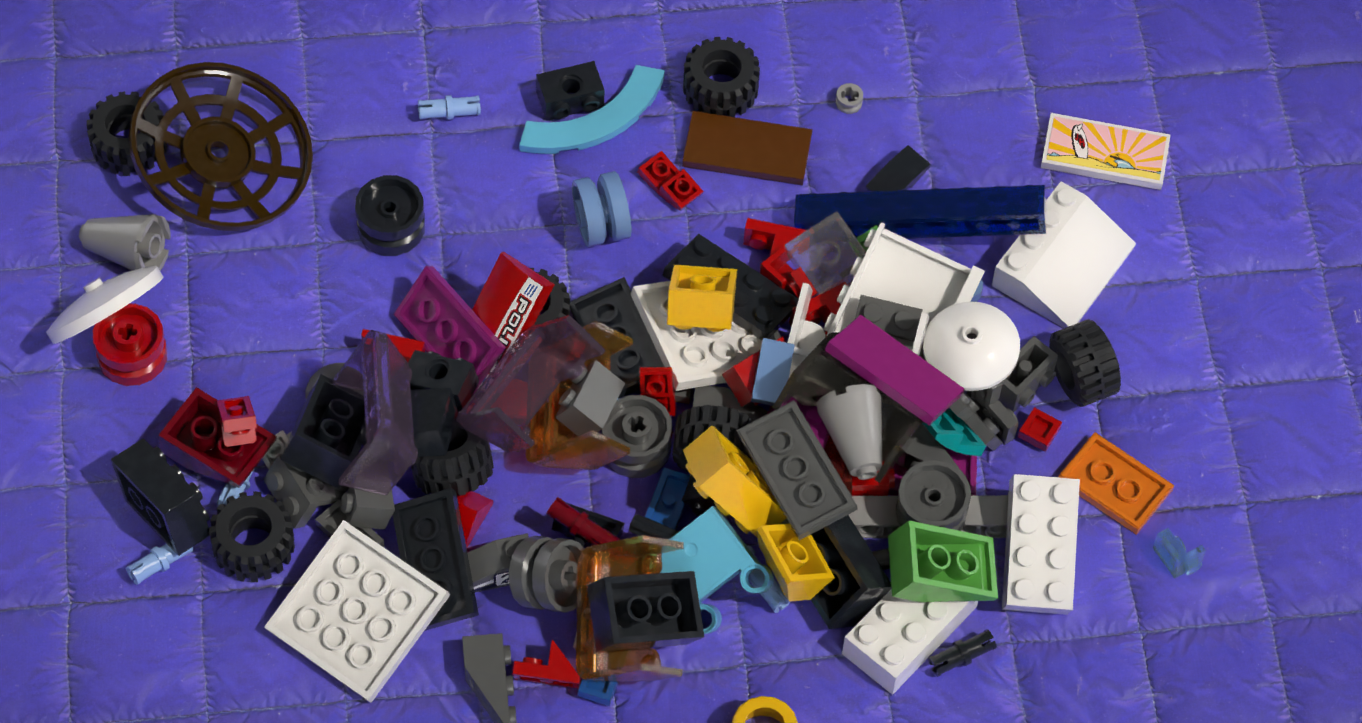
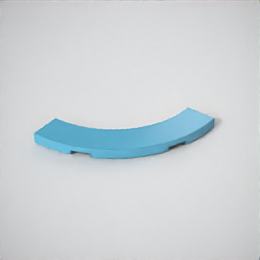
M635 65L633 73L622 91L608 104L586 116L563 122L526 121L519 145L520 151L556 154L561 150L575 148L583 150L614 138L633 125L646 108L651 106L662 86L665 70Z

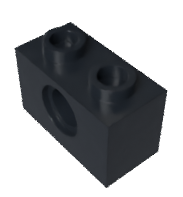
M595 61L536 74V93L546 121L555 118L563 119L569 115L581 112H592L604 106L605 89Z
M414 350L400 379L403 391L451 388L457 410L465 413L479 384V379L474 365L465 359H451L432 351L426 353Z

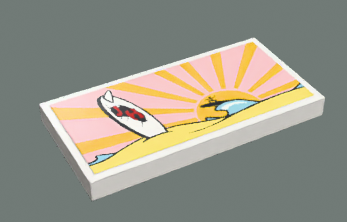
M1051 113L1041 168L1161 190L1171 135Z

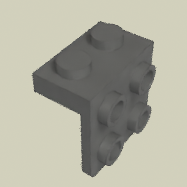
M278 454L263 478L276 501L280 500L284 504L285 511L288 510L294 529L305 527L318 506L335 503L338 499L342 500L343 494L347 493L352 483L351 478L347 475L338 489L280 459L282 454Z

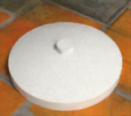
M150 266L125 272L104 282L97 278L83 287L86 293L69 305L52 323L46 333L53 344L62 342L122 309L153 288L164 276L157 266Z

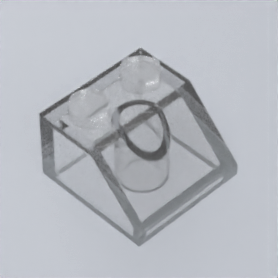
M837 211L785 244L787 256L796 269L802 268L818 292L815 296L821 295L843 282L850 286L855 275L850 274L858 256L864 258L866 254L862 245Z

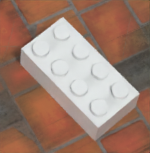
M1014 474L1009 480L1002 610L1068 615L1073 610L1080 479Z
M891 589L845 636L842 655L893 695L977 607L978 601L918 602L892 597Z

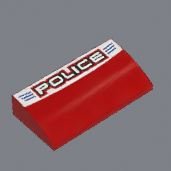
M505 252L500 253L472 308L475 314L506 347L478 388L484 394L499 382H505L555 285Z

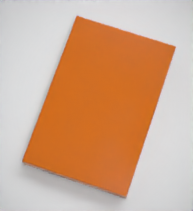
M1096 432L1093 433L1058 476L1059 478L1080 479L1079 496L1136 535L1174 488L1172 483Z

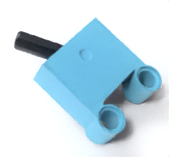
M712 506L681 531H677L639 514H636L631 520L629 526L631 533L662 545L645 558L655 574L695 572L700 611L705 609L712 615L711 625L706 629L703 628L704 634L715 632L721 625L722 616L715 606L703 604L702 602L740 572V583L747 592L764 593L773 585L774 575L771 569L759 563L717 507ZM755 569L761 570L765 576L764 584L759 588H754L749 582L750 573Z

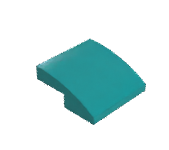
M947 409L930 426L921 420L933 437L946 448L966 455L982 456L986 445L966 422L959 418L951 409Z

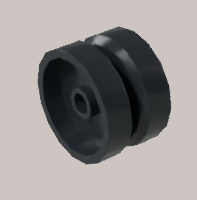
M383 175L371 179L361 187L356 196L355 211L357 231L362 243L372 252L383 256H397L409 252L416 247L425 233L424 199L419 188L409 179L397 175Z

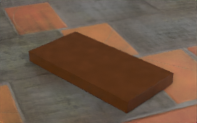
M692 111L682 167L803 185L813 129Z

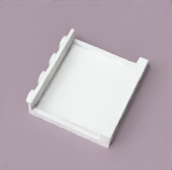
M881 222L877 230L871 228L865 240L864 246L868 247L864 258L858 256L850 274L855 275L851 285L847 286L844 284L838 296L837 302L841 303L837 314L831 312L823 330L828 332L826 341L829 342L855 320L861 295L923 309L922 312L929 315L931 322L945 308L962 302H971L985 270L974 265L972 269L884 229L885 224ZM893 337L901 344L913 347V341ZM922 349L920 357L925 360L924 352Z

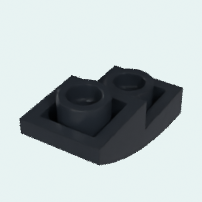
M907 145L866 185V188L890 208L908 187L912 188L931 167V164Z

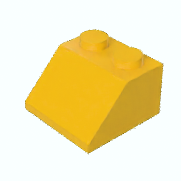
M674 265L668 291L667 325H673L678 329L707 328L713 332H720L725 329L731 330L737 269Z
M790 524L763 525L757 529L759 548L765 557L767 565L771 568L780 584L781 591L789 602L811 600L835 578L812 535L799 540Z

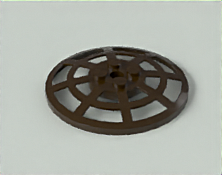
M203 62L188 64L169 71L146 89L139 99L130 121L128 135L130 154L134 168L144 186L166 209L180 218L201 227L222 231H240L254 229L271 223L284 215L296 203L305 189L311 173L313 159L311 138L307 125L297 107L272 82L257 73L239 66ZM197 77L230 79L226 96L204 94L189 97L182 81ZM242 83L265 95L281 110L282 114L267 122L254 108L239 101L238 97ZM171 86L178 103L166 112L159 125L156 126L142 119V115L152 99L162 90ZM202 105L223 106L220 117H207L203 119L200 118L195 107ZM236 110L248 117L258 128L248 133L242 126L232 121L234 111ZM182 112L191 125L184 138L167 131L171 122ZM289 124L292 126L299 144L300 168L281 165V148L275 132ZM138 130L155 138V157L160 172L147 175L138 155ZM265 138L271 151V163L255 160L256 150L254 144ZM164 143L180 149L182 164L171 168L168 167L164 156ZM211 148H221L226 156L223 158L214 156ZM250 171L269 175L264 185L254 194L243 183V180L249 175ZM190 174L203 184L201 196L186 189L177 179ZM278 177L297 179L296 185L287 200L275 211L269 213L259 202L271 191ZM168 182L181 196L199 205L197 215L187 212L174 204L156 186ZM232 187L241 199L230 202L213 201L215 188ZM248 207L258 218L257 220L239 223L219 222L209 219L211 209L236 210Z

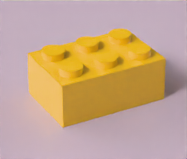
M710 426L683 449L688 462L685 467L696 480L693 485L697 492L705 499L711 497L714 500L715 506L724 516L729 514L733 516L735 523L745 534L751 532L758 538L757 529L760 526L777 525L786 519L754 462L714 426Z

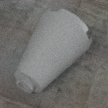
M149 214L91 218L81 226L79 231V239L85 249L131 271L150 266H157L161 270L168 257L169 250L164 249L165 239L170 240L171 233L169 223L163 216Z
M868 384L845 387L846 393L837 396L835 390L829 392L816 403L818 414L848 471L852 476H857L860 480L875 477L877 471L882 468V409L880 392L877 391V387Z

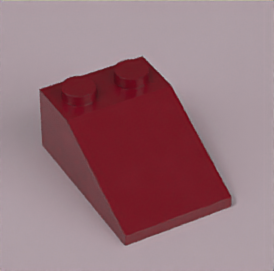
M196 387L160 432L158 438L159 448L163 454L186 469L240 488L277 440V436L257 424V428H255L256 442L226 447L223 442L217 399Z

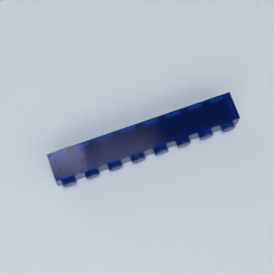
M1045 185L796 194L794 227L808 230L807 242L853 241L877 225L879 227L881 222L885 224L884 229L906 239L1046 234Z

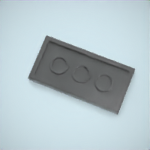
M795 400L736 430L738 437L799 540L858 510L857 504Z

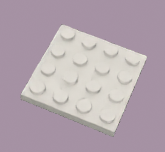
M670 281L633 286L631 297L664 367H672L675 391L727 383L722 374L761 348L762 340L733 321L731 330L725 329L720 332H713L707 328L700 327L678 329L673 325H667ZM778 330L769 339L777 340L781 338Z
M343 520L264 628L365 700L372 703L449 598L450 594Z

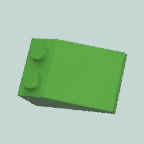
M914 521L906 522L888 535L892 597L918 602L995 601L998 599L993 537Z

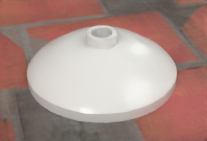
M962 302L945 308L932 319L924 335L923 352L925 360L962 386L965 389L964 391H979L1001 383L1011 374L1019 358L1020 339L1014 323L998 308L981 302ZM970 333H974L977 335V337L975 339H969L967 335Z

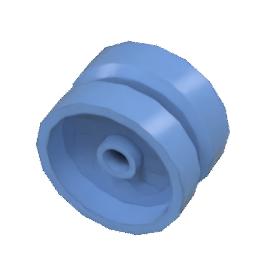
M616 171L600 174L597 187L589 177L573 180L572 195L575 215L585 245L591 247L603 244L606 238V230L614 241L630 238L632 232L630 212L619 174Z

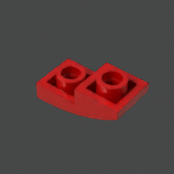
M662 151L637 170L640 177L657 194L678 210H682L704 192L685 169L679 171Z
M640 367L641 395L656 399L666 407L670 416H675L676 399L672 367Z

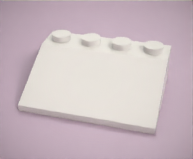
M1061 181L1038 210V213L1031 219L1038 220V225H1027L996 265L992 287L1060 327L1066 328L1079 323L1134 249L1136 243L1088 196Z

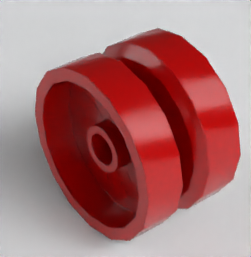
M136 303L128 304L96 323L93 328V344L98 364L103 374L112 382L124 386L141 385L153 380L162 372L167 362V345L164 338V330L158 315L148 307Z

